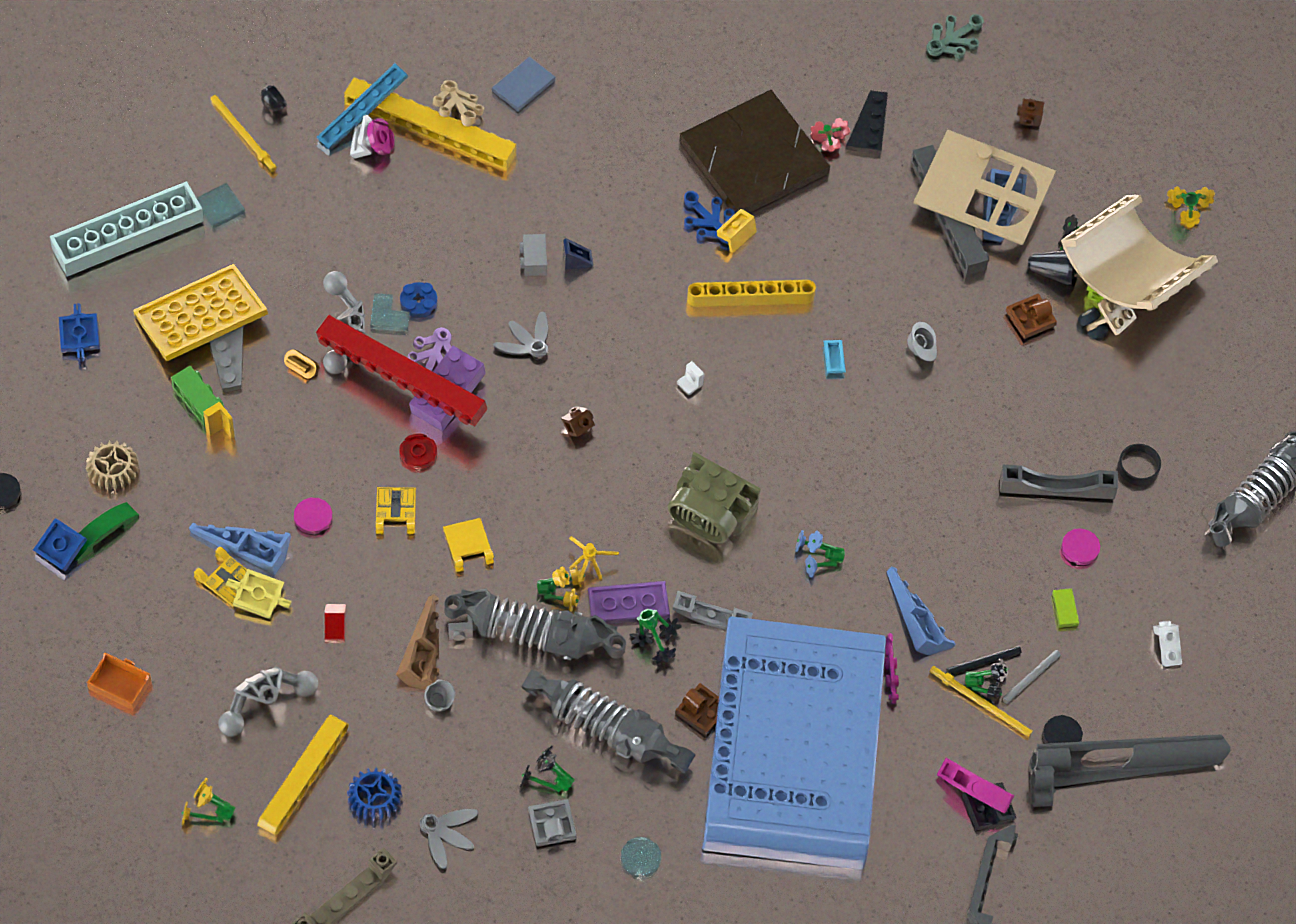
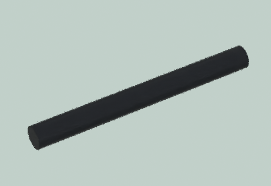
M1016 646L946 668V672L951 675L998 661L999 659L1020 654L1022 650L1020 646Z

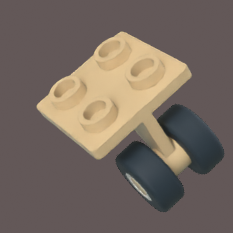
M1105 298L1098 303V307L1103 314L1102 317H1100L1101 314L1097 308L1089 309L1078 317V321L1082 326L1088 325L1090 331L1087 334L1093 339H1097L1108 332L1109 328L1105 322H1108L1114 335H1119L1136 319L1131 308L1115 304Z

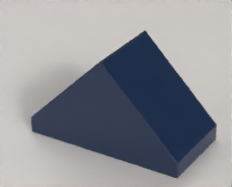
M567 238L563 240L565 270L594 266L590 249Z

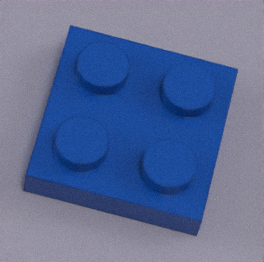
M55 518L33 551L63 571H66L87 541V538Z

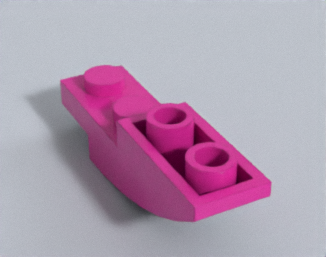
M945 758L937 773V776L946 780L951 785L1003 813H1006L1014 798L1013 794L948 758Z

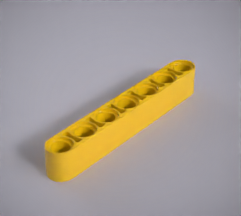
M811 280L692 283L688 287L687 302L693 307L809 304L814 300L816 285Z
M331 714L326 718L262 813L257 824L258 827L275 836L279 834L346 734L349 727L348 723Z

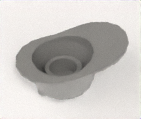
M915 323L911 333L908 335V346L921 359L928 362L934 361L937 357L936 334L927 323Z

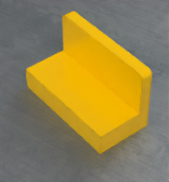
M740 209L717 230V236L728 242L730 252L734 253L756 233L755 217Z
M220 402L203 411L206 432L210 436L224 429L230 438L235 437L233 419Z

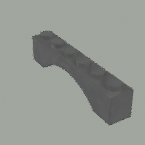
M1003 465L1000 474V493L1115 499L1118 490V471L1098 470L1081 475L1058 476L1039 473L1020 465Z

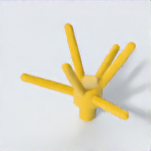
M569 537L571 541L583 550V554L569 569L572 570L585 559L578 583H581L589 561H592L597 576L601 580L602 575L595 559L596 555H619V552L597 551L592 543L584 546L574 537Z

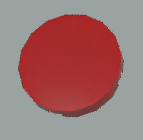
M412 434L401 442L399 456L402 463L407 467L425 469L435 462L437 458V445L432 438L430 439L425 434Z

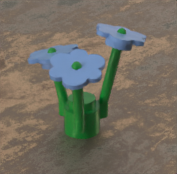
M801 530L795 552H798L800 547L803 548L804 545H807L811 553H814L816 549L825 550V558L829 560V562L817 563L811 555H808V558L805 559L806 571L811 578L814 577L817 567H836L837 563L843 562L845 557V550L843 548L822 542L823 535L819 531L812 533L809 536V541H806V536H803L804 531Z

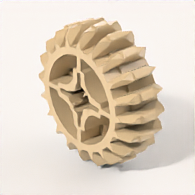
M108 441V445H104L101 442L100 448L95 446L94 452H90L89 458L86 460V471L94 485L98 484L100 489L105 486L107 491L110 487H113L115 491L117 486L124 488V483L130 485L131 479H135V473H138L139 465L137 455L133 452L131 446L127 447L125 442L119 445L118 441L115 444Z

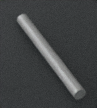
M1055 650L1011 689L1002 698V701L1008 704L1061 656L1060 652Z

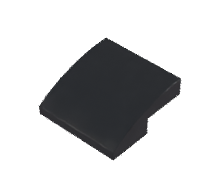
M1003 782L995 783V785L1006 790ZM966 792L962 795L975 830L1002 825L1017 818L1011 803L1006 813H1003Z

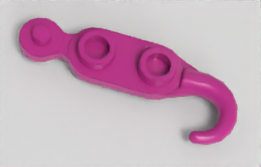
M888 633L885 646L886 657L888 658H884V669H888V675L885 677V683L891 694H888V700H891V704H896V700H899V694H896L895 687L899 686V677L894 672V669H897V658L893 657V635Z

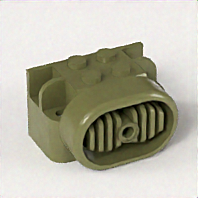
M693 452L691 463L683 470L682 476L677 483L676 493L668 503V511L672 518L684 528L710 542L721 544L725 543L731 535H739L744 531L758 510L761 488L700 454Z

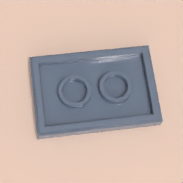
M528 57L493 86L492 92L519 112L555 81V76L531 57Z

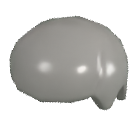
M437 680L426 688L424 700L431 710L442 712L451 707L456 693L454 687L448 681Z

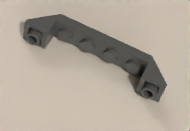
M1010 825L989 836L987 839L967 916L971 924H992L993 916L981 913L984 901L980 900L981 896L987 893L989 883H985L986 877H991L993 865H990L991 858L995 859L998 849L1009 852L1011 845H1016L1018 834L1015 833L1016 825Z

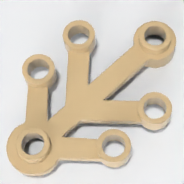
M444 81L440 88L442 92L438 96H434L433 105L440 107L439 115L448 117L450 110L456 106L461 114L462 124L472 126L475 123L476 115H483L484 107L477 104L478 97L459 90L457 83L454 81ZM450 96L451 99L443 106L444 99ZM465 106L473 109V111L466 110Z

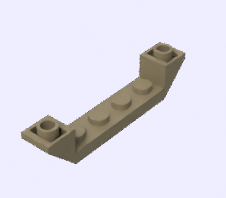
M383 847L368 860V868L310 916L305 912L292 924H335L383 884L397 864V860Z

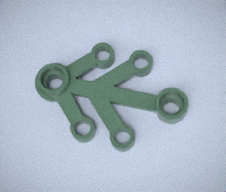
M973 14L967 25L953 32L957 19L954 15H948L945 21L947 25L946 37L940 40V34H942L943 26L940 23L933 24V39L927 43V52L933 56H939L942 53L954 54L956 58L961 59L965 56V48L962 46L950 47L947 46L948 44L965 45L970 50H977L979 46L978 39L960 37L971 30L981 29L984 21L983 17L979 14Z

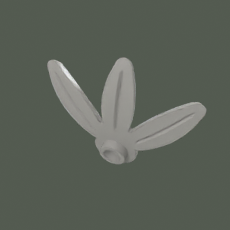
M540 312L537 317L535 339L515 321H510L508 324L511 332L523 345L503 342L493 344L495 349L507 354H531L533 357H543L548 352V346L545 344L548 334L546 313Z
M457 810L439 818L433 814H426L421 818L420 828L424 833L428 834L431 855L440 868L445 869L447 867L446 852L441 839L457 848L467 850L474 848L473 843L469 839L447 827L461 825L472 820L478 815V810ZM426 822H431L433 827L429 828Z

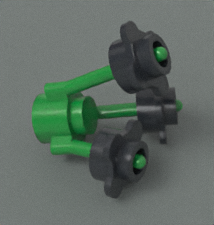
M999 659L998 663L992 664L991 670L966 672V687H972L973 692L987 693V700H992V704L995 705L996 700H1000L1002 696L999 682H1003L1007 678L1009 668L1002 659ZM992 674L995 680H999V682H996V685L990 684L988 689L980 687V685L984 684L985 675Z

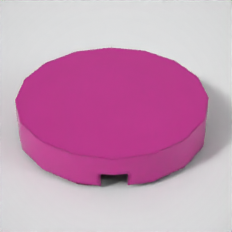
M378 118L369 123L367 135L374 151L379 155H386L394 148V134L392 129L388 128L387 125L389 124L385 120Z
M320 498L304 499L294 510L295 524L304 533L318 534L320 531L328 529L332 523V509L325 500Z
M1073 529L1064 536L1061 549L1068 561L1074 562L1077 565H1088L1094 562L1099 555L1100 542L1096 535L1089 530Z

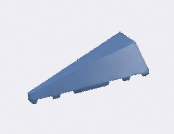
M192 523L189 527L191 533L218 547H222L224 550L273 575L277 573L284 563L291 540V534L286 532L285 534H276L273 531H268L267 533L256 532L255 529L227 526L225 528H217L214 525H208V527L197 526L196 523Z
M891 566L887 574L916 651L929 656L953 648L956 643L946 638L944 635L945 629L938 627L933 618L934 615L917 594H913L908 590L909 584L907 581L904 580L902 582L897 573L898 570Z

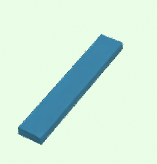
M394 63L317 136V139L329 151L332 150L363 120V116L369 115L408 78V75Z

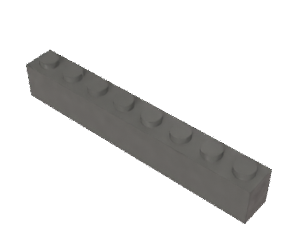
M933 145L912 151L911 162L921 183H923L937 153ZM936 212L965 275L985 271L990 259L987 251H984L981 238L977 237L975 233V227Z

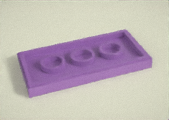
M665 581L591 587L587 589L590 615H597L606 624L637 622V617L645 609L657 610L663 619H670Z

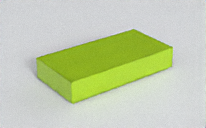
M1053 590L1052 596L1059 628L1078 626L1079 619L1073 590Z

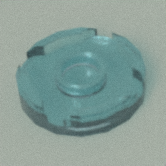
M647 837L630 839L621 850L623 868L629 874L636 877L652 875L661 863L659 846Z

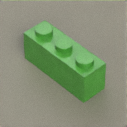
M191 366L171 377L172 387L204 426L203 411L218 402L224 407L222 400L214 396L211 386L208 383L205 384L202 381L201 374L197 370L194 371Z

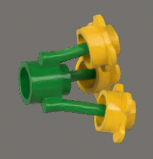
M562 566L553 572V578L538 580L537 590L539 596L544 595L545 600L563 601V606L568 607L569 611L572 612L573 606L576 607L579 602V596L575 595L576 589L573 588L572 592L566 591L564 596L552 595V592H556V586L563 588L565 585H569L571 580L573 586L579 585L581 588V583H578L581 570H578L577 566H575L576 569L570 570L571 576H569V573Z

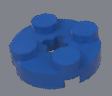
M415 282L406 284L400 294L401 308L412 317H426L437 307V293L430 283ZM417 297L423 298L420 303L414 299Z

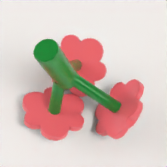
M841 118L835 120V123L832 124V129L830 125H823L821 121L816 122L815 126L810 128L812 132L810 135L811 139L822 142V151L834 152L840 149V139H844L845 135L850 134L848 122L843 121ZM832 133L834 137H840V139H835L831 137Z

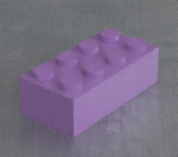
M455 346L450 348L433 371L471 393L486 374L484 363ZM414 396L409 403L412 414L442 432L454 417V415H447L438 406H431L423 398L419 399Z

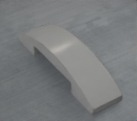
M677 591L672 608L689 619L724 630L727 629L728 619L731 616L752 619L753 613L734 608L731 611L696 600V596Z

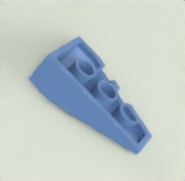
M991 169L986 174V181L1005 187L1011 172ZM1019 174L1012 191L1025 194L1026 174ZM984 195L983 220L989 222L998 200ZM1006 203L996 225L1009 226L1017 207ZM983 230V240L1002 242V237Z

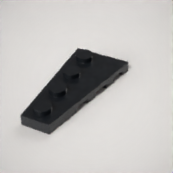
M870 90L845 150L881 155L888 92Z

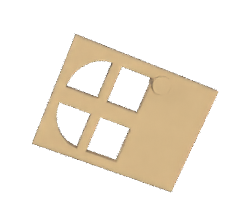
M947 129L913 204L1023 245L1056 174V170ZM991 158L1014 166L1005 187L981 179ZM1021 169L1028 172L1036 183L1037 196L1035 199L1012 191ZM975 192L998 200L989 222L966 213ZM1006 203L1029 212L1017 224L1011 226L996 225Z

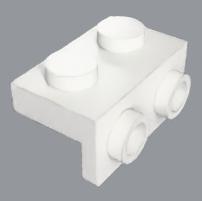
M368 115L363 116V122L354 129L350 152L354 159L372 154L373 151L367 135L368 125L372 121Z

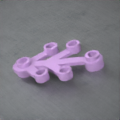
M437 328L432 336L425 338L416 337L413 341V346L416 349H422L425 345L433 343L435 345L432 349L423 352H410L407 358L411 359L410 356L415 357L416 360L412 361L416 363L417 361L429 358L425 368L432 371L435 362L438 365L443 359L440 352L441 348L443 347L446 354L451 348L449 343L452 338L450 331L446 328Z

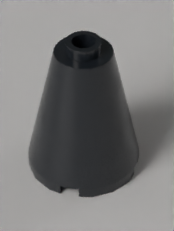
M1065 250L1039 252L1029 256L1028 267H1030L1032 272L1068 286L1074 287L1078 277L1075 275L1077 272L1069 261Z

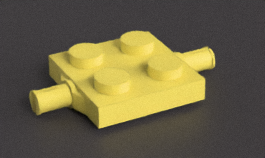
M247 569L245 576L240 582L228 578L226 586L237 590L233 606L269 619L277 605L290 608L292 601L281 598V591L284 587L283 581Z

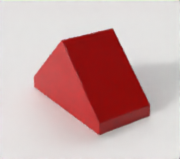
M326 604L325 641H345L346 605Z

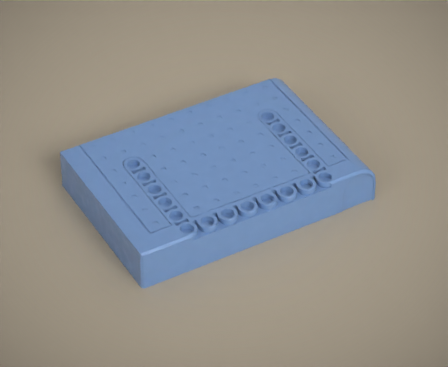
M733 616L728 619L703 850L857 870L864 869L870 840L886 637L884 635Z

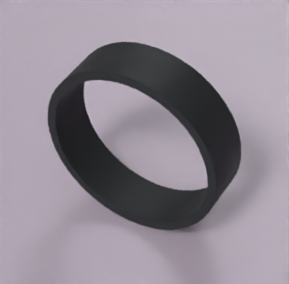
M1145 444L1127 446L1122 451L1118 461V471L1122 478L1131 484L1140 486L1152 483L1157 478L1161 468L1159 454L1152 447ZM1133 451L1147 453L1155 460L1157 471L1147 478L1134 477L1124 469L1122 458L1127 453Z

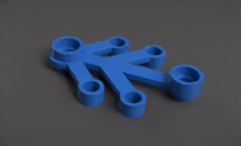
M695 191L686 192L684 195L685 205L690 208L693 207L705 219L688 216L684 220L685 228L692 229L695 226L714 227L718 230L722 226L719 222L722 199L720 197L712 199V215L698 202L699 195ZM728 208L724 211L723 217L726 222L735 214L734 210ZM704 228L697 230L696 237L700 241H704L707 238H719L723 243L728 244L727 241L717 236V231H709Z

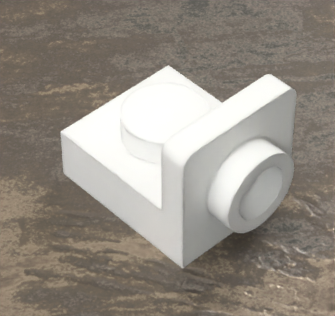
M691 361L686 365L685 375L677 381V384L690 395L703 386L704 372Z

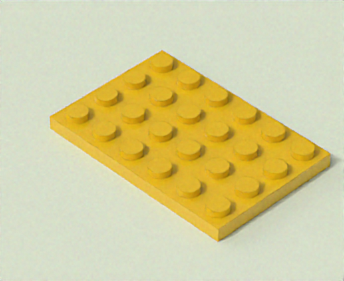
M234 264L133 310L134 316L166 361L268 314L265 305Z

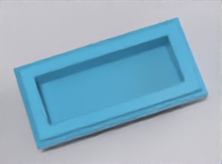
M842 340L823 341L827 374L846 373Z

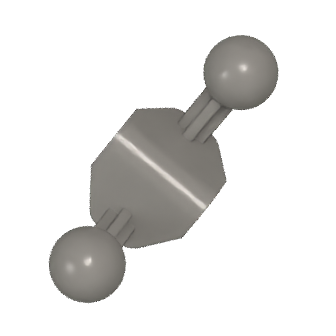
M338 271L328 273L323 281L325 290L331 295H338L349 307L336 319L365 334L363 302L361 300L357 301L347 289V278L344 274ZM331 350L323 358L324 368L329 373L339 374L345 370L348 356H341L334 350Z
M275 666L266 671L262 670L249 679H245L241 685L234 688L236 694L230 711L223 713L219 718L218 726L220 731L229 737L236 736L242 732L244 719L241 713L247 697L271 704L277 699L281 682L293 686L295 692L300 696H310L318 688L317 677L309 671H302L296 675Z

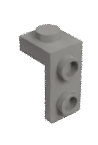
M468 614V622L448 623L449 640L460 641L466 638H473L476 624Z

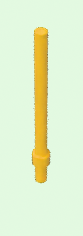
M213 95L211 101L254 150L260 162L265 164L271 172L276 171L277 166L270 159V155L261 149L218 96Z
M934 665L929 672L942 680L941 683L947 687L950 685L1025 736L1029 737L1033 731L956 681L954 676L948 672L944 673Z

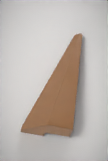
M435 594L429 596L396 674L399 679L412 688L426 690L430 684L437 681L436 676L439 674V668H436V658L439 657V629L436 628V619L439 618V613L436 612V602L439 600Z

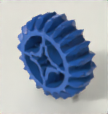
M375 767L374 772H371L367 768L366 774L360 771L359 777H353L354 783L349 784L350 790L347 791L348 803L352 804L351 809L356 811L358 817L364 814L365 820L370 816L373 822L376 819L375 817H379L382 821L383 815L390 817V811L396 812V806L401 804L402 787L398 784L397 777L393 778L392 772L386 775L385 769L378 772V768ZM382 784L389 788L391 794L382 789ZM358 794L363 795V798H366L368 803L362 802Z

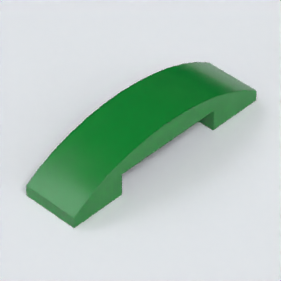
M125 502L95 518L79 532V534L87 538V541L76 555L75 560L79 562L93 551L94 545L121 525L125 528L137 519L139 514Z

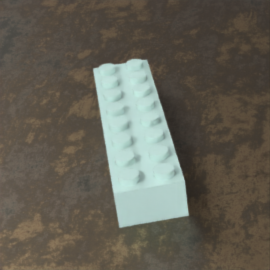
M186 181L50 236L51 247L66 276H70L204 221L203 210Z

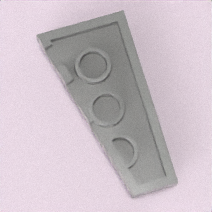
M243 326L209 341L223 393L242 389Z

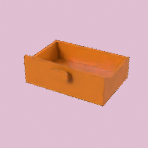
M104 653L102 660L89 678L87 686L89 690L134 710L152 681L150 673L135 667L134 662L128 659L122 661L108 653Z

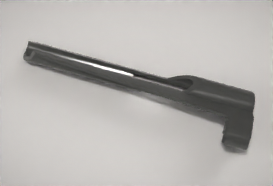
M1222 734L1037 744L1029 762L1032 804L1034 807L1054 806L1053 796L1056 793L1055 787L1215 766L1228 756L1231 751L1230 745ZM1133 748L1131 757L1122 766L1086 767L1081 763L1083 756L1093 750Z

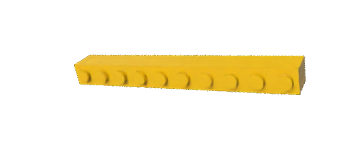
M353 78L344 92V103L350 106L372 84L367 83L365 80ZM391 93L370 113L375 117L506 171L516 156V144L511 140H505L494 133L481 130L477 126H465L459 119L440 116L439 112L432 110L430 107L420 105L396 93Z

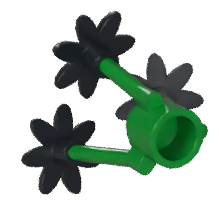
M643 610L639 617H637L639 622V628H636L637 634H630V637L634 639L632 644L639 643L640 647L643 648L645 642L653 644L650 638L654 637L660 650L656 652L657 656L653 657L652 660H656V664L661 663L663 660L668 662L669 658L676 656V648L669 650V647L664 648L659 636L663 637L666 635L667 641L670 640L671 635L677 637L678 633L676 630H679L682 625L677 624L678 618H675L672 622L669 618L665 621L657 610ZM658 620L663 624L659 626L663 630L659 636L655 629Z

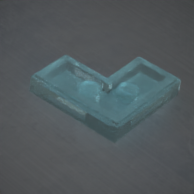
M374 293L370 328L408 331L410 312L392 310L393 294Z

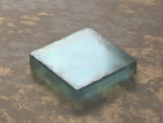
M227 183L197 197L202 207L203 215L213 229L245 213V208Z

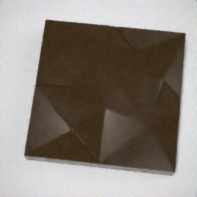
M772 89L680 133L679 142L727 206L734 210L735 214L740 209L751 213L830 172L829 163L800 128L799 124Z

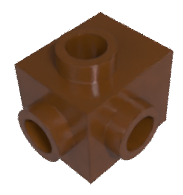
M1023 98L1022 105H1018L1016 116H1020L1019 124L1040 127L1044 102Z
M579 406L570 409L569 413L561 418L568 434L575 437L587 434L590 428L595 426L591 411Z

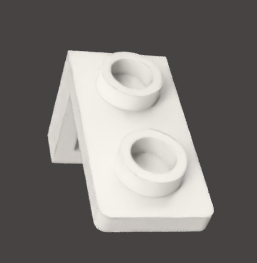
M1171 621L1159 622V625L1153 626L1154 634L1159 635L1162 666L1181 665L1182 656L1178 625L1171 624Z

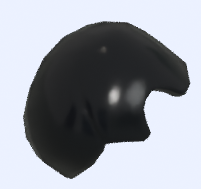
M268 85L261 91V101L268 110L278 112L287 106L284 97L274 85Z

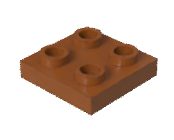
M1039 293L1006 307L1007 314L1024 339L1057 325V320L1052 314L1053 310L1050 302L1047 299H1042Z
M699 683L695 689L691 688L686 693L682 703L676 708L675 714L707 736L716 726L719 696Z

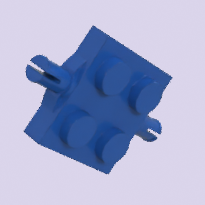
M77 303V306L76 304L73 305L74 314L59 317L61 352H77V361L81 362V358L82 361H85L84 351L100 349L97 313H81V304Z

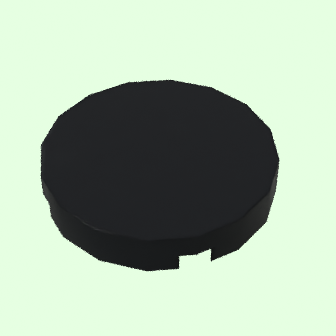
M0 473V510L15 505L21 495L20 483L14 476L7 473Z
M1054 716L1044 725L1043 740L1045 744L1082 741L1083 732L1081 726L1075 719L1069 716Z

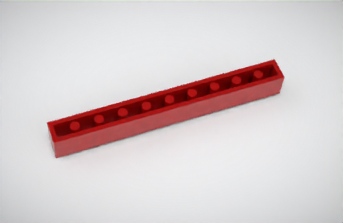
M331 315L327 316L316 331L321 345L325 347L330 346L339 355L348 356L355 364L360 363L368 371L380 374L384 380L395 382L400 389L411 391L415 397L427 400L433 407H440L447 415L458 417L466 425L470 424L475 427L487 411L486 402L482 398Z

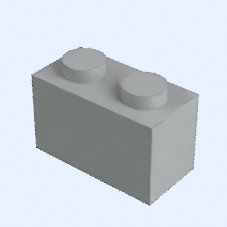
M545 234L523 235V242H519L520 253H523V258H520V267L524 269V275H547Z

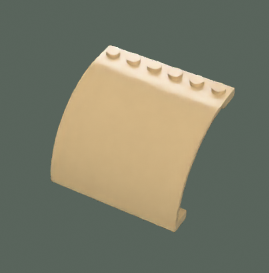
M1126 195L1063 238L1061 242L1076 272L1095 292L1115 304L1150 311L1156 309L1162 302L1167 301L1173 294H1177L1181 288L1188 286L1192 280L1199 278L1203 272L1210 270L1218 261L1216 255H1201L1198 258L1181 255L1163 245L1144 226L1134 209L1143 202L1141 195Z

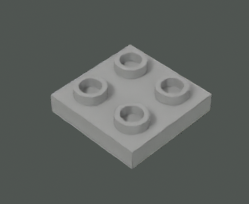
M568 799L528 807L536 846L577 838Z

